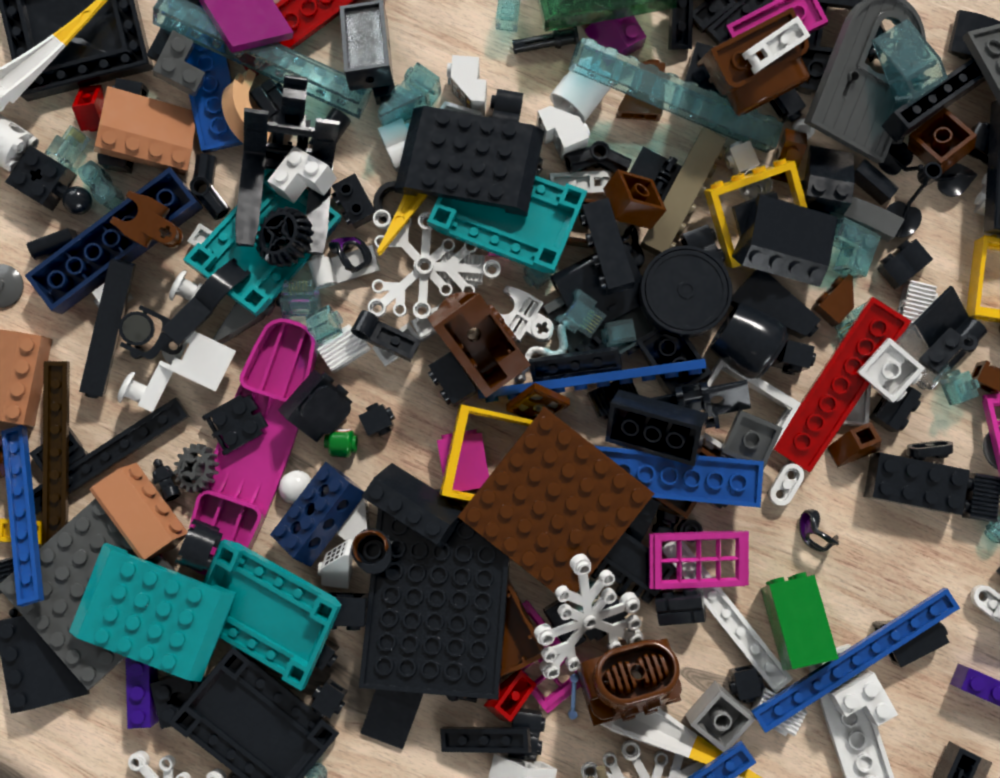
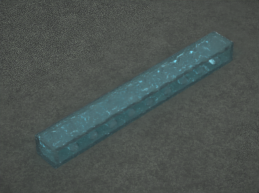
M158 0L153 7L154 25L169 32L174 30L193 40L195 44L284 84L285 75L306 77L308 79L306 95L360 119L369 102L373 88L350 91L344 73L276 42L231 53L204 8L187 0Z
M582 38L576 44L568 70L736 141L742 140L743 143L751 141L753 148L765 153L776 148L784 124L777 121L776 117L758 113L757 109L737 116L728 99L718 96L719 94L713 90H704L697 83L683 81L676 74L662 72L655 65L641 63L636 57L620 54L617 49L599 45L594 39Z

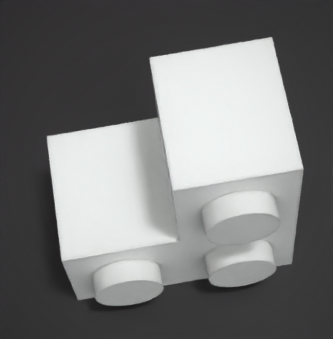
M294 146L268 179V183L278 195L294 204L306 187L324 196L337 178L329 165Z
M868 669L863 670L827 693L836 710L845 717L862 708L868 720L880 726L898 715L877 676Z
M494 753L488 778H556L557 769L542 761H525L523 759L510 758L508 753Z

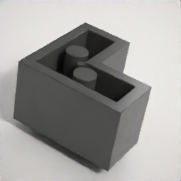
M172 30L153 68V75L196 97L205 79V72L187 63L194 48V41Z

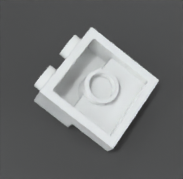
M887 338L857 373L870 383L885 399L894 403L895 401H900L906 395V389L911 383L915 384L923 376L921 372L925 367L891 338Z

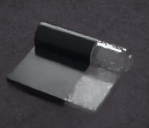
M949 286L895 343L919 362V358L950 327L958 332L961 337L966 334L974 335L978 342L986 335L987 329L981 322L968 316L954 287ZM970 340L964 341L965 346L973 345ZM961 351L938 375L925 367L921 372L923 376L915 384L923 390H932L968 352Z

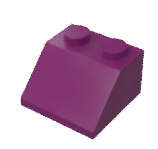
M625 0L606 9L584 30L605 67L639 50L644 46L646 40L644 31Z

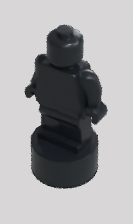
M155 459L153 465L156 469L152 472L153 483L155 485L156 483L160 484L162 498L165 502H169L180 497L181 492L171 479L175 474H173L168 465L163 466L161 459Z

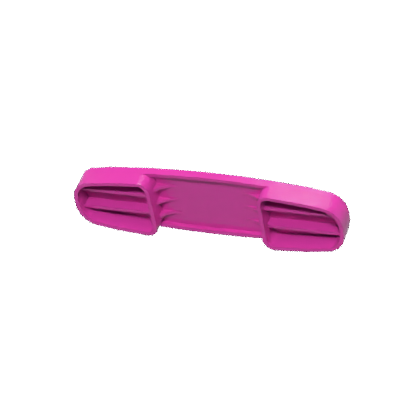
M279 318L272 320L265 325L254 344L240 374V386L235 397L251 395L259 408L252 412L253 415L261 412L268 427L262 430L263 435L226 456H223V449L219 442L217 443L214 454H217V458L214 461L219 463L215 467V470L219 473L218 475H213L215 483L209 482L210 488L208 490L203 489L197 496L189 529L190 527L195 528L196 525L191 523L193 519L220 528L219 532L223 534L221 540L226 539L237 542L250 550L252 549L277 493L299 430L278 410L310 375L316 365L317 349L319 347L318 340L312 330L305 325L290 319ZM212 547L210 554L215 555L217 548ZM203 569L202 572L194 571L206 576L208 570Z

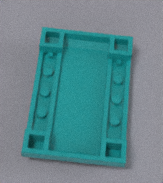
M266 168L259 224H263L265 222L264 217H270V211L276 212L278 207L283 209L285 206L298 209L306 215L308 190L305 188L293 204L278 195L271 187L268 179L276 169ZM236 206L202 244L197 243L183 260L192 269L208 279L219 268L235 258L238 261L236 264L244 271L249 270L251 275L243 283L230 290L227 295L253 315L258 316L265 311L313 254L304 252L305 258L299 257L298 264L292 263L291 267L284 266L281 268L272 266L259 256L260 253L256 250L258 246L256 243L254 247L236 245ZM331 207L329 209L327 238L334 232L342 219V215Z
M536 176L528 216L505 213L503 208L438 197L427 220V225L441 234L543 273H554L587 196V191L568 183L562 186Z
M226 539L221 540L203 581L212 586L216 584L237 592L220 638L283 675L282 680L302 691L305 689L342 606L336 597L240 543Z
M104 543L69 632L80 640L189 681L202 682L237 592L216 584L214 586L128 554L127 550Z

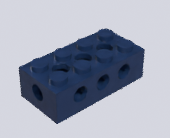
M325 461L270 535L293 559L311 567L362 500V495L365 491L342 471Z

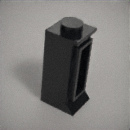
M795 88L769 102L778 117L783 119L782 124L788 120L792 123L800 118L802 110L806 107Z

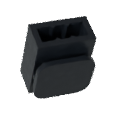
M314 369L278 411L294 426L315 442H318L324 434L332 433L349 415L352 401L346 396L349 392L340 384L334 386L332 383L335 380L326 372H323L321 375Z

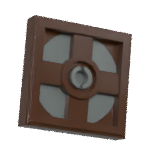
M533 383L506 404V411L522 418L534 420L543 407L557 415L570 406V398L537 383Z

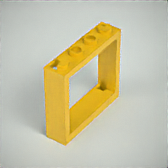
M786 158L772 162L773 166L765 168V165L753 168L751 174L745 176L744 173L731 177V181L726 183L717 181L710 185L711 188L704 190L727 267L735 268L741 266V264L732 257L734 247L719 195L785 172L794 204L807 207L795 161H786Z
M983 235V237L974 241L966 312L969 317L976 320L1000 323V309L980 307L987 249L1000 251V238L997 235Z
M460 404L458 406L440 494L470 501L475 495L452 489L468 414L523 426H529L533 420Z

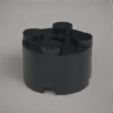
M193 519L191 524L196 526L195 528L190 527L178 553L182 558L177 557L175 563L202 572L203 569H209L214 556L210 552L212 547L218 548L223 534L219 532L220 528Z

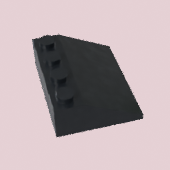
M758 193L732 257L742 266L820 287L829 268L838 217Z
M22 615L0 620V656L11 714L90 693Z

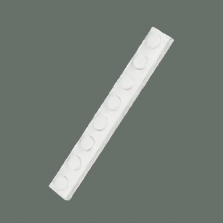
M669 541L662 545V552L667 558H677L676 541ZM682 541V558H696L685 542ZM682 562V577L684 579H696V562ZM672 563V565L675 566L677 570V563ZM701 564V579L713 578ZM720 587L696 588L703 591L704 604L749 662L757 669V672L774 693H777L793 680L790 674L782 669L779 660Z

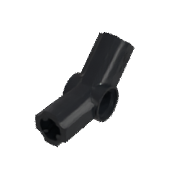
M596 141L592 146L564 155L565 166L570 174L590 167H601L612 173H615L617 169L627 172L632 159L611 150L604 141ZM594 152L600 153L602 157L596 156Z
M200 153L196 155L194 177L190 182V190L214 220L222 219L231 208L213 186L217 158L209 154ZM206 184V190L198 193L199 187Z

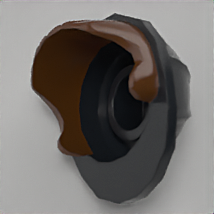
M372 528L363 530L355 536L351 545V552L358 566L370 574H378L386 570L391 563L392 549L389 538L385 533Z

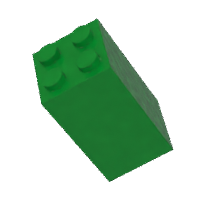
M803 572L787 577L788 581L781 577L766 582V586L761 588V593L782 669L792 670L839 659L815 575L807 576V573Z

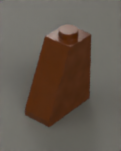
M656 59L643 61L618 107L616 118L660 121L663 114L664 62Z

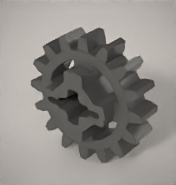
M190 444V448H183L184 454L177 455L180 460L179 462H174V465L178 466L173 474L178 475L175 482L181 483L179 488L186 489V492L201 493L203 489L208 490L210 488L209 482L215 483L213 475H218L219 472L215 470V467L219 463L214 461L217 458V454L212 453V448L203 444Z

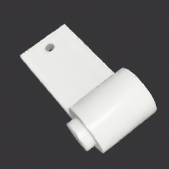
M368 246L372 255L371 263L354 273L345 269L339 256L332 258L325 257L324 254L312 256L308 265L315 289L330 287L380 271L374 246ZM360 249L345 253L351 264L355 267L364 262Z

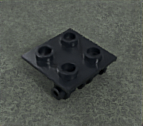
M643 146L629 173L653 179L662 201H664L682 166L677 164L678 160L670 156L667 159Z

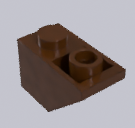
M785 128L774 161L786 158V161H795L798 170L808 146L807 133ZM785 172L771 176V179L788 183Z
M850 274L844 277L838 276L831 283L833 288L828 293L823 292L816 299L818 304L813 310L832 327L840 324L854 309L853 276Z
M872 422L849 430L829 445L827 449L838 468L879 451L882 440Z

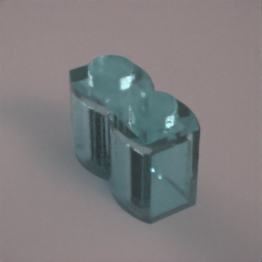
M90 160L78 168L81 180L90 187L93 197L109 210H113L125 201L120 189L112 184V179L108 172L97 163Z

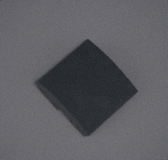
M957 11L948 53L963 60L973 58L962 37L969 31L1000 24V21L974 12Z

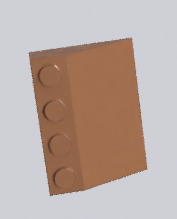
M107 86L93 152L161 170L171 167L177 174L185 175L188 171L196 127L193 111Z
M0 330V421L35 426L43 388L44 361L49 359L53 339L34 334Z

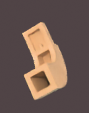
M250 69L243 74L239 73L224 88L221 103L229 128L243 144L244 108L252 109L249 101V91L256 75ZM267 132V142L271 132Z

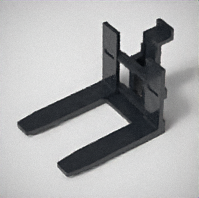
M284 76L281 111H279L278 116L274 115L273 122L268 121L269 111L244 108V147L235 221L236 245L254 247L259 228L265 169H277L294 147L290 141H288V145H283L284 134L297 135V146L295 147L329 165L333 172L340 121L316 118L315 128L310 127L311 120H306L307 115L304 114L308 82L306 77ZM267 132H272V143H267ZM309 137L314 138L312 149L308 148ZM308 187L306 216L313 225L311 229L314 234L310 236L313 240L312 243L308 244L310 250H305L307 254L323 255L328 234L331 187L324 196Z

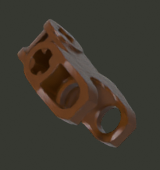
M129 190L126 194L127 198L136 203L138 207L136 217L130 221H123L112 217L110 223L116 226L125 236L145 248H148L153 239L169 248L180 246L184 239L182 230L165 219L170 209L149 196Z

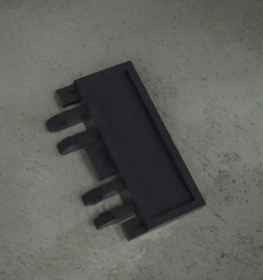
M626 532L623 533L591 574V577L596 579L606 565L609 564L606 570H610L615 576V581L619 583L615 593L618 596H622L632 581H634L636 586L631 592L639 597L645 589L640 598L648 604L661 591V589H649V548ZM662 563V580H668L676 570V567L670 563Z

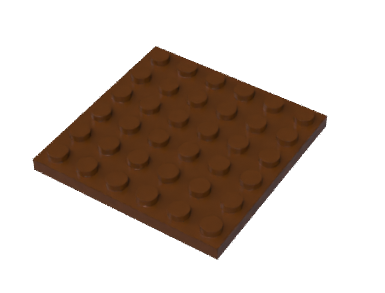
M543 407L458 515V518L553 593H555L559 586L563 585L577 593L579 591L578 575L570 567V560L577 554H585L591 562L589 578L655 493L547 408Z

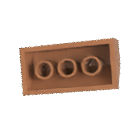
M137 463L117 469L89 489L132 550L141 559L147 561L157 555L175 549L186 537L187 530Z

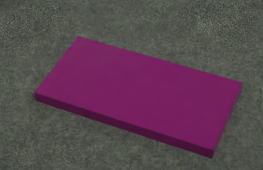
M199 0L231 53L293 39V30L273 0Z

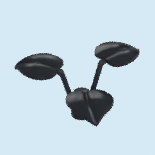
M904 142L902 144L891 143L884 163H878L879 167L889 175H897L901 169L905 172L918 170L917 178L921 183V186L907 202V205L897 201L890 204L886 209L904 219L895 237H907L919 227L922 220L921 211L916 207L910 206L927 185L932 184L934 181L938 182L937 187L942 194L956 197L966 191L978 174L958 163L954 164L943 174L942 167L937 162H929L925 166L920 164L914 167H906L911 164L913 153Z

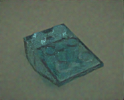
M905 19L872 40L896 102L915 100L948 79L940 56L909 19Z
M418 62L414 67L411 66L406 71L405 79L401 85L397 84L394 87L390 100L387 103L384 102L378 110L381 127L401 118L404 122L411 119L413 108L420 106L431 107L442 93L440 78Z

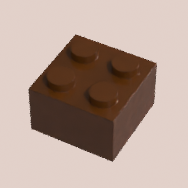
M944 107L909 135L908 149L925 165L929 162L940 164L943 174L974 150L977 134Z
M617 169L603 188L606 197L609 198L615 220L621 223L625 222L637 227L652 229L667 211L653 179Z

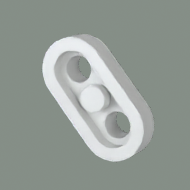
M787 464L781 468L768 491V497L773 504L783 506L792 500L804 479V471L799 465ZM789 471L794 473L792 479H789L787 476ZM778 490H781L783 493L781 498L776 496Z
M975 586L970 593L972 603L991 619L1000 622L999 619L993 616L1000 603V594L989 586ZM981 592L984 594V598L982 600L979 599V594Z

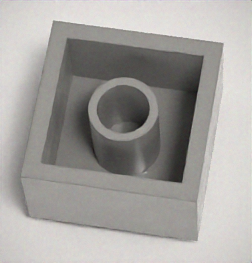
M716 681L709 686L685 714L689 724L723 753L731 748L755 721V717L749 708Z

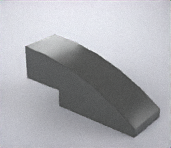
M856 197L852 198V204L845 214L830 212V214L866 233L869 231L887 242L894 239L904 221L902 217Z

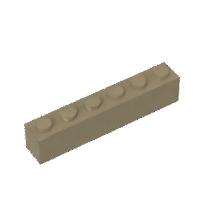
M705 127L702 128L663 201L667 211L652 229H648L640 244L641 248L657 256L661 252L675 247L676 243L673 240L676 234L680 236L686 227V223L683 222L687 215L691 217L697 206L693 203L697 196L701 198L707 187L704 185L706 178L711 179L717 168L714 165L716 159L721 160L727 149L724 146L727 140L725 137Z

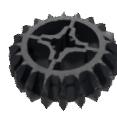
M285 206L284 209L278 207L276 212L270 211V217H264L265 222L259 224L261 229L257 232L258 238L255 243L258 245L256 250L260 253L259 256L267 261L268 264L281 268L284 266L291 267L292 263L298 264V258H305L303 253L305 250H310L308 244L313 242L310 238L314 234L311 229L313 225L309 218L298 209Z

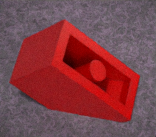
M102 85L79 88L72 109L81 131H98L104 103Z
M518 670L500 684L499 700L488 699L483 706L499 720L511 722L537 684L522 670Z

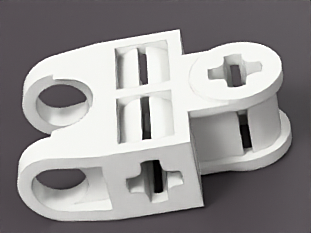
M505 286L503 292L511 298L514 309L509 314L500 315L517 337L516 341L521 343L526 334L539 342L548 341L553 335L554 326L550 319L539 313L544 303L523 290ZM545 325L547 333L542 332V334H539L538 326L542 327Z

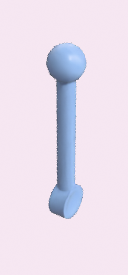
M576 674L570 676V681L572 682L571 710L568 711V716L572 720L578 716L575 710L576 683L579 678Z

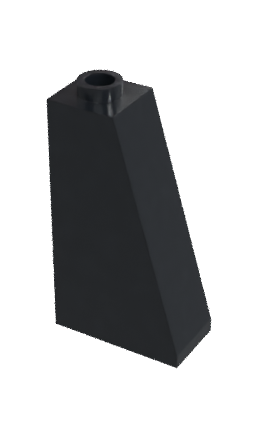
M755 270L732 295L730 306L735 307L741 302L768 313L781 321L786 326L789 334L799 339L806 336L811 337L819 328L816 325L821 319L767 272Z

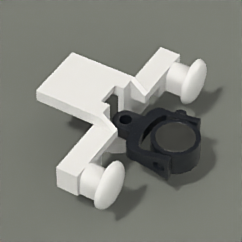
M183 270L176 277L171 287L169 298L173 301L174 297L178 295L190 301L203 284L199 283L197 285L185 279L187 271ZM140 305L139 310H142L143 313L138 311L130 312L120 320L119 334L127 342V344L121 342L120 346L129 350L130 355L134 359L142 357L153 359L162 351L163 357L168 362L160 360L148 386L133 380L136 372H131L119 389L117 396L119 403H121L125 396L138 402L137 406L150 412L154 411L173 372L216 392L236 352L196 331L180 347L178 346L176 350H172L169 347L172 340L162 330L155 345L149 351L144 352L143 348L137 345L148 343L155 333V324L147 313L162 321V328L170 319ZM189 343V346H188V348H187V350H186V352H185V354H184L182 360H180V358H181V356H182V354H183V352H184V350H185L187 344Z

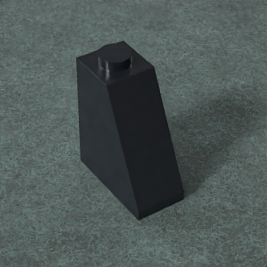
M892 620L875 621L872 624L875 630H878ZM938 622L888 655L894 665L902 668L950 643L946 636L948 632L945 626Z

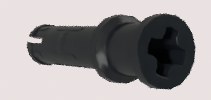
M574 25L572 28L564 30L554 29L549 34L512 40L514 54L553 46L560 49L564 45H579L577 26Z

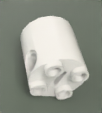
M586 57L585 60L579 59L550 94L551 102L555 108L580 117L582 123H584L605 94L611 89L613 78L608 73L598 69L596 62L590 57Z
M0 114V167L8 172H12L29 145L37 148L39 139Z

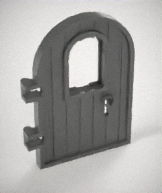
M863 0L849 12L842 25L804 121L805 124L875 163H884L891 143L902 144L904 138L896 143L883 129L882 125L894 111L908 102L911 94H921L929 78L927 75L920 74L926 52L924 26L919 14L908 1ZM884 19H888L897 26L898 40L885 73L879 74L872 70L871 66L867 65L865 61L881 22ZM910 79L917 82L916 86L909 84Z

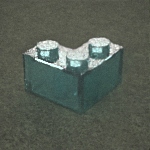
M845 217L837 219L833 246L840 249V253L833 270L844 276L850 274L853 276V279L866 277L881 235Z

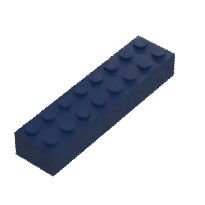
M171 167L135 192L149 196L168 207L170 212L165 219L177 227L204 208ZM127 198L25 275L51 311L62 315L105 283L111 259L115 258L131 263L158 243L153 239L148 248H145L125 236L116 226L110 223L112 217L123 221H130L136 217L138 207L131 199Z

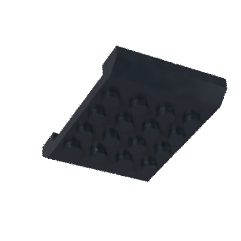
M429 106L413 108L394 187L395 193L417 196L418 193L503 208L505 213L528 216L545 131L531 124Z
M234 646L229 649L168 721V724L186 738H191L240 778H304L339 734V731L330 722L318 716L314 709Z

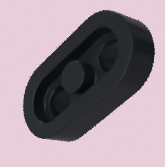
M940 440L907 445V455L912 457V459L921 461L932 456L947 458L949 454L953 453V442Z

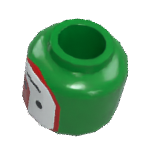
M336 428L329 435H325L324 448L328 449L330 456L349 458L352 453L357 451L358 436L354 435L351 429Z

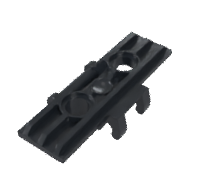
M747 380L708 387L706 381L675 387L674 394L653 397L656 400L709 413L708 416L713 418L707 420L706 428H720L719 414L751 408ZM714 396L723 397L720 403L711 402Z

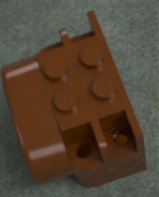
M793 7L715 46L698 61V68L705 65L710 75L709 83H714L719 93L726 95L735 115H744L789 92L809 79L810 74L801 58L809 48L808 38L756 74L750 69L752 66L748 59L745 60L741 55L797 17ZM761 51L756 53L760 61L765 58Z
M479 292L452 294L440 304L437 311L427 317L432 327L486 398L531 366L514 341L517 339L515 334L507 326L492 304L487 305ZM476 328L474 333L467 334L470 329Z
M668 639L642 640L611 649L602 656L582 662L577 670L593 727L621 718L623 722L636 718V715L642 712L645 715H650L658 712V708L681 701L682 687L679 680V662L675 653L671 650ZM630 671H638L641 674V679L632 677Z

